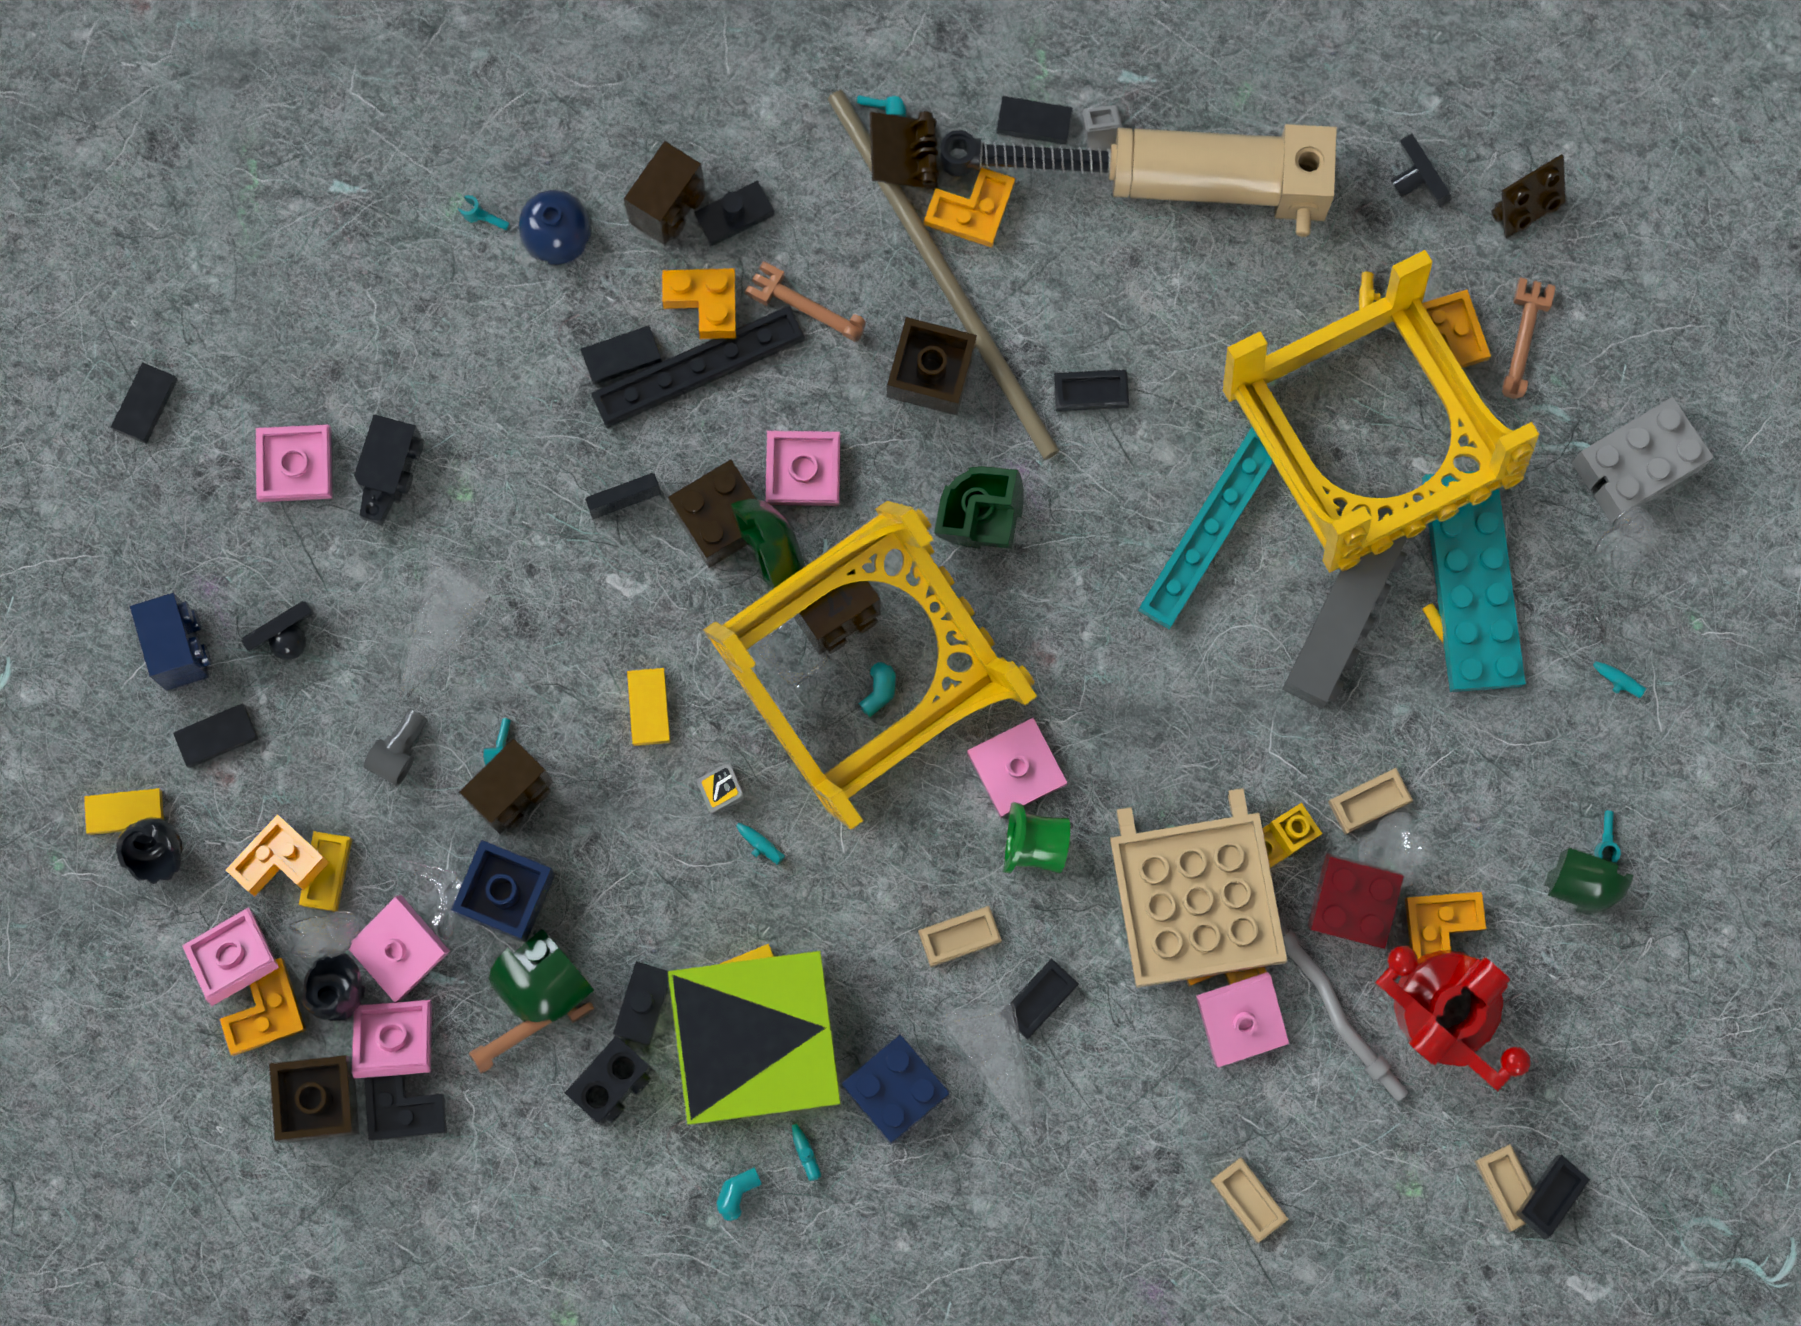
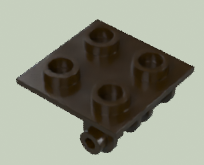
M929 111L920 112L919 118L914 119L870 112L872 181L930 190L938 189L937 177L939 176V170L937 169L936 158L938 156V150L936 149L938 140L935 135L937 120L933 118V113Z
M1562 154L1501 190L1502 200L1495 203V208L1491 210V214L1496 222L1503 220L1504 236L1506 238L1518 231L1527 229L1534 221L1548 213L1555 212L1562 204L1566 203L1564 156Z

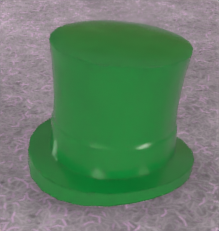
M1013 802L1009 811L1003 872L1011 874L1015 866H1028L1060 874L1065 866L1070 844L1069 818L1027 814L1021 803Z

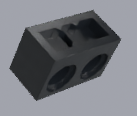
M615 1036L564 1093L599 1125L602 1126L605 1121L612 1124L625 1110L626 1106L622 1102L630 1093L633 1092L635 1095H638L651 1081L652 1078L648 1073L653 1068L618 1036ZM621 1059H630L635 1065L634 1073L627 1079H619L614 1073L615 1065ZM597 1087L605 1088L609 1094L608 1102L601 1108L591 1107L588 1100L590 1092Z

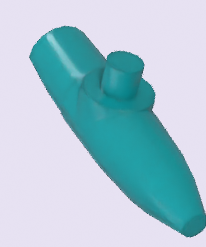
M1597 661L1593 664L1594 668L1603 677L1612 682L1614 686L1613 692L1619 694L1621 690H1626L1637 698H1641L1645 693L1646 687L1637 683L1635 679L1621 670Z
M741 823L736 825L743 838L754 848L751 854L755 858L759 854L765 855L776 865L783 861L785 855L776 849L773 843L762 834Z
M797 1124L792 1125V1137L801 1164L804 1167L808 1180L815 1181L822 1177V1173L812 1147L801 1128Z

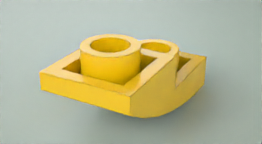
M1302 803L1262 828L1269 867L1272 868L1322 835V832Z

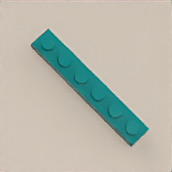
M1253 427L1247 433L1138 609L1139 612L1169 630L1273 464Z

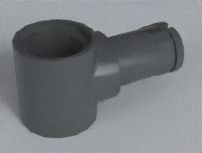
M408 709L395 732L391 736L388 735L385 741L379 739L373 745L365 759L364 768L398 786L412 766L414 757L411 756L413 752L411 746L426 724L427 719L418 712Z

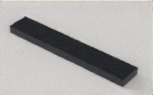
M789 305L737 328L736 338L712 339L591 393V396L607 429L805 341V336Z

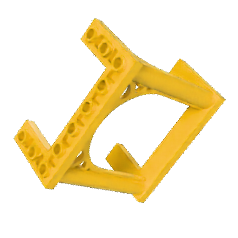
M1426 250L1392 266L1386 297L1267 356L1268 343L1261 331L1227 347L1223 392L1229 403L1237 400L1312 527L1324 548L1322 561L1329 573L1339 568L1341 571H1346L1354 567L1361 561L1360 557L1370 552L1377 555L1386 551L1394 544V540L1404 535L1407 538L1418 535L1425 530L1426 524L1436 519L1440 522L1450 519L1459 512L1458 508L1470 502L1472 505L1480 504L1491 496L1492 491L1502 486L1504 489H1509L1517 485L1524 479L1526 469L1529 466V461L1540 435L1532 422L1514 431L1504 426L1490 412L1472 386L1422 304L1433 263ZM1394 322L1445 406L1450 422V445L1441 467L1422 486L1395 497L1369 498L1349 493L1337 487L1320 473L1267 384ZM1466 436L1468 446L1461 447L1458 443L1459 439ZM1457 457H1470L1479 464V470L1475 473H1464L1454 466L1453 461ZM1447 476H1452L1457 480L1449 482L1448 487L1444 486L1441 482ZM1420 495L1423 499L1415 502L1413 497ZM1343 500L1346 502L1347 505L1344 507L1341 516L1337 513L1340 507L1333 501ZM1389 508L1392 511V515L1389 516V513H1387L1382 520L1378 521L1379 510Z
M890 501L884 502L875 509L878 516L722 625L715 621L703 629L827 812L850 830L863 822L848 798L946 728L967 715L995 702L1011 698L1026 705L1037 697L1031 688L1035 682L1023 665L1018 667L1013 661H1006L1004 657L998 658L991 648L995 645L991 635L983 626L978 629L971 618L975 615L973 608L963 596L958 598L951 588L955 584L952 576L944 566L938 568L931 558V555L935 552L930 542L934 539L928 532L932 525L926 515L919 508L915 511L911 506ZM898 549L902 554L903 563L897 574L889 576L885 572L884 560L889 551ZM876 554L874 558L875 570L868 573L862 566L866 563H872L869 558ZM911 566H913V577L916 579L919 577L918 583L914 586H911L906 580ZM854 569V574L847 575V573ZM859 581H877L893 585L912 596L927 613L933 625L938 646V660L934 679L924 698L910 713L823 774L751 669L757 664L747 649L835 588ZM932 602H937L939 605L936 612L930 611V604ZM945 615L948 620H942L941 618ZM955 631L952 636L957 640L963 641L964 644L949 645L946 640L947 633ZM963 652L970 656L972 665L966 671L956 672L949 668L947 664L948 657L953 653ZM945 677L960 681L955 686L953 683H950L945 691L942 686V681Z

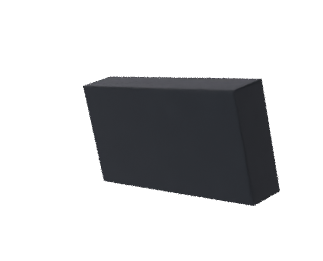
M1002 96L996 134L1067 145L1073 107Z
M649 325L581 348L593 385L662 362Z
M142 362L111 428L118 433L147 444L178 381L176 376Z
M1127 369L1054 373L1056 411L1129 407Z
M650 473L590 495L585 500L592 519H596L661 495L655 473Z
M243 703L173 732L185 765L188 768L258 740L254 726Z
M1051 958L1006 1006L1000 1015L1028 1040L1076 989L1079 983Z
M1562 1154L1555 1156L1516 1212V1215L1543 1239H1548L1553 1235L1590 1179Z

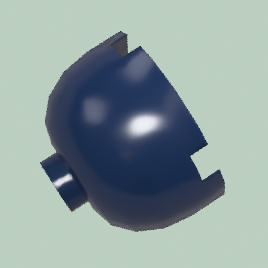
M554 189L539 192L530 198L521 210L518 224L522 244L530 256L542 261H548V264L553 265L568 263L580 256L586 248L585 245L589 241L592 231L588 212L578 198L566 191Z

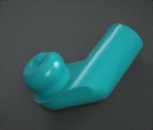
M877 662L870 669V675L873 677V692L858 703L861 710L869 718L895 696L896 674L893 667L885 662Z
M755 1167L723 1183L716 1206L718 1213L722 1214L724 1220L734 1221L738 1219L742 1213L740 1203L743 1193L762 1185Z

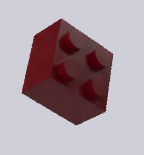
M1326 853L1307 926L1313 931L1385 949L1404 875L1399 871Z

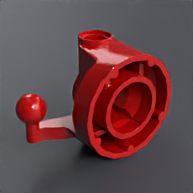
M1407 946L1396 947L1390 952L1388 956L1389 967L1375 984L1394 1000L1393 1007L1398 1026L1409 1039L1408 1044L1433 1066L1437 1063L1460 1067L1468 1066L1497 1092L1512 1076L1518 1077L1528 1072L1531 1066V1058L1529 1053L1522 1047H1510L1503 1052L1501 1068L1498 1072L1475 1053L1491 1040L1501 1023L1504 1003L1502 993L1507 989L1508 982L1511 979L1486 957L1479 960L1457 951L1440 950L1425 954L1419 959L1415 951ZM1402 976L1399 982L1396 983L1395 980L1397 979V977ZM1465 987L1470 992L1472 1000L1469 1014L1460 1024L1450 1025V1028H1443L1435 1020L1438 1015H1443L1444 1006L1447 1001L1453 996L1461 995L1462 992L1460 990Z

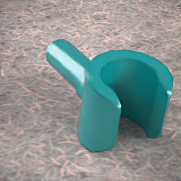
M862 95L857 97V104L885 109L886 114L906 117V107L899 96H890L886 100Z
M473 195L464 196L466 202L474 206L471 211H464L458 208L466 221L473 223L482 220L505 231L508 229L510 223L484 210L476 197Z
M502 718L496 740V748H484L483 759L485 765L506 746V739L511 724L510 719Z
M1607 810L1604 813L1602 842L1598 843L1595 847L1594 855L1602 859L1604 847L1609 846L1613 852L1612 862H1617L1620 858L1621 850L1616 843H1613L1614 811Z

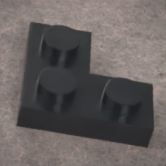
M404 1075L364 1078L369 1141L447 1133L444 1094L406 1097Z

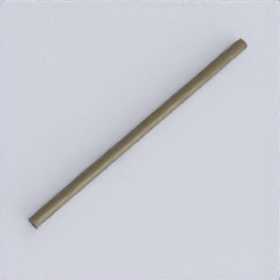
M838 90L828 97V101L872 173L870 135L844 91ZM877 182L967 333L977 335L976 348L1042 458L1047 460L1055 456L1060 450L900 185Z

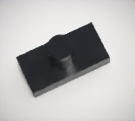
M1411 133L1400 140L1401 148L1412 164V167L1391 179L1399 196L1403 198L1422 185H1425L1439 208L1450 202L1451 195L1414 135Z
M758 180L735 192H729L723 198L694 212V217L710 247L775 216L774 209Z
M635 962L613 1035L648 1046L651 1045L670 985L667 970Z

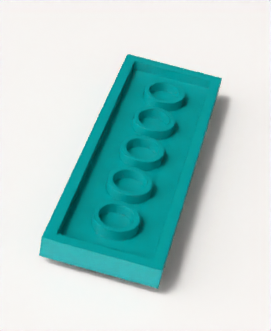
M1466 471L1464 473H1475L1477 471ZM1425 474L1422 477V483L1427 482L1434 474ZM1447 476L1441 480L1442 484L1448 487L1449 482L1457 481L1452 476ZM1499 488L1492 491L1491 496L1480 504L1472 505L1470 502L1458 508L1459 512L1446 521L1440 522L1436 519L1428 523L1450 692L1517 688L1526 684Z

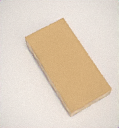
M1394 768L1329 800L1328 803L1344 834L1347 835L1412 803L1413 799L1397 769Z
M990 906L918 930L930 967L1002 942Z
M1510 1144L1474 1162L1508 1230L1513 1231L1526 1224L1516 1215V1212L1533 1188Z
M1242 1157L1210 1180L1256 1243H1259L1288 1220Z

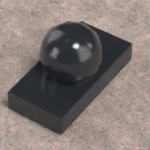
M301 601L244 636L241 642L248 652H252L269 642L271 652L276 657L282 660L298 658L306 647V637L296 624L313 615L314 611L308 602Z

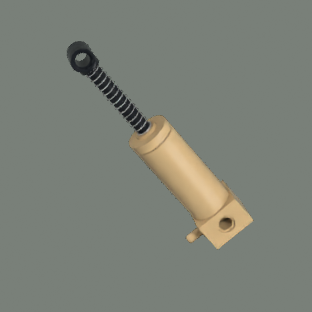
M1285 124L1282 137L1118 128L1116 144H1111V148H1108L1106 151H1100L1099 148L1091 150L1090 147L1087 150H1081V147L1072 149L1071 146L1068 149H1062V146L1053 148L1052 145L1049 148H1044L1043 145L1034 147L1033 144L1030 147H1026L1024 144L1015 146L1014 143L1011 146L1005 145V143L996 145L995 142L991 145L986 144V142L983 143L981 138H973L966 131L956 130L946 134L942 139L940 160L944 171L955 177L965 176L971 171H979L981 166H986L987 168L994 166L997 169L1005 167L1006 170L1009 167L1015 168V170L1024 168L1025 171L1028 168L1034 169V171L1043 169L1044 172L1048 169L1053 170L1054 173L1056 170H1062L1065 173L1066 170L1072 171L1073 174L1075 171H1081L1082 174L1084 172H1091L1092 175L1094 172H1100L1101 175L1107 173L1109 180L1113 181V197L1128 198L1129 196V198L1275 206V218L1296 219V234L1300 237H1306L1310 234L1311 220L1325 221L1334 198L1337 127ZM954 149H963L967 152V155L957 159L952 157L950 152Z

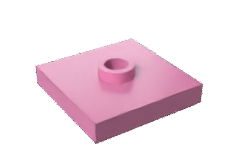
M330 425L256 428V499L258 502L333 499Z
M767 431L766 503L769 505L839 506L840 432Z
M1034 717L967 750V754L1000 818L1009 814L1010 806L1013 802L1021 803L1024 807L1068 784Z
M402 895L396 896L346 946L394 1003L401 1001L450 952Z
M249 907L182 945L203 994L211 1006L279 968L257 919Z
M1268 972L1196 996L1213 1060L1217 1068L1289 1044L1272 978Z
M420 1000L359 1005L354 1011L353 1077L367 1078L430 1073L431 1001Z

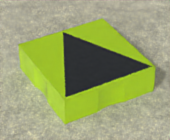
M821 951L668 971L687 1125L840 1104Z

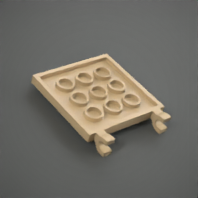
M1243 788L1228 791L1232 817L1136 833L1132 807L1117 810L1121 836L1110 838L1136 988L1287 963L1260 814H1248Z

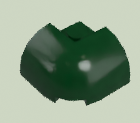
M986 466L968 467L969 470L957 476L949 486L945 485L940 498L934 534L950 543L980 549L981 546L1012 549L1017 517L1022 518L1024 489L1020 472L1016 469Z
M750 498L731 504L741 537L753 547L763 580L772 589L805 567L795 533L788 520L765 501Z
M1567 848L1561 852L1557 866L1548 872L1544 886L1550 888L1548 896L1577 905V913L1594 914L1605 911L1623 899L1631 886L1634 875L1626 873L1623 876L1617 873L1619 865L1572 848Z
M543 929L538 931L514 953L507 947L496 959L489 975L491 987L509 1009L524 1022L526 1020L531 1022L550 1020L553 1023L566 1015L594 991L593 987Z

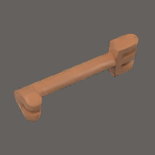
M762 262L759 269L770 276V278L767 279L760 274H755L752 281L763 288V290L760 291L752 286H748L745 291L747 296L765 306L769 304L774 296L841 332L843 336L857 342L860 339L866 325V321L862 317L853 314L849 321L782 285L781 282L785 277L784 271L767 262Z
M1522 277L1518 280L1513 303L1523 305L1524 309L1509 374L1505 377L1502 388L1504 396L1511 399L1523 397L1526 393L1528 381L1523 380L1538 310L1547 312L1550 310L1556 286L1548 284L1544 297L1539 296L1541 282L1534 281L1530 294L1525 293L1527 279Z
M591 1002L584 1004L579 1009L575 1006L567 1013V1016L573 1024L592 1012L595 1007ZM526 1020L483 1047L481 1045L468 1054L476 1064L479 1072L484 1073L494 1066L492 1059L550 1024L551 1021L531 1022Z

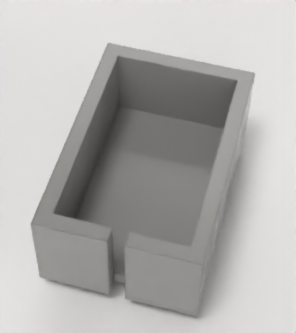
M1671 397L1582 450L1572 461V465L1589 490L1594 488L1603 477L1605 478L1607 483L1598 490L1594 498L1610 522L1613 523L1700 471L1714 457L1676 400Z

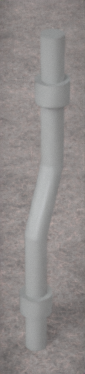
M1280 923L1286 953L1316 986L1336 1032L1366 1065L1364 1070L1374 1081L1378 1079L1397 1102L1408 1094V1091L1389 1070L1391 1065L1382 1055L1377 1056L1350 1025L1329 978L1299 945L1301 940L1291 929L1287 931Z

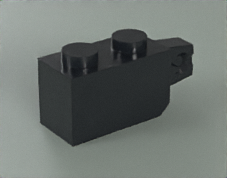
M373 415L354 474L357 483L363 491L359 514L361 519L383 525L393 502L400 504L402 494H408L413 480V473H410L413 460L420 458L424 445V439L421 438L416 425Z

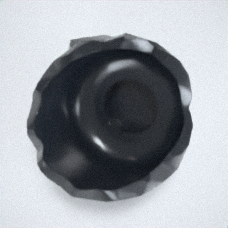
M156 817L141 819L130 824L119 835L116 845L119 864L121 867L127 868L136 880H147L151 884H156L160 880H171L174 873L179 871L181 853L183 851L182 840L178 830L163 819Z
M328 952L323 957L318 958L305 976L303 984L304 993L301 1002L316 1018L331 1022L346 1021L361 1004L365 994V986L362 985L360 970L354 959L346 953L339 954L336 952Z

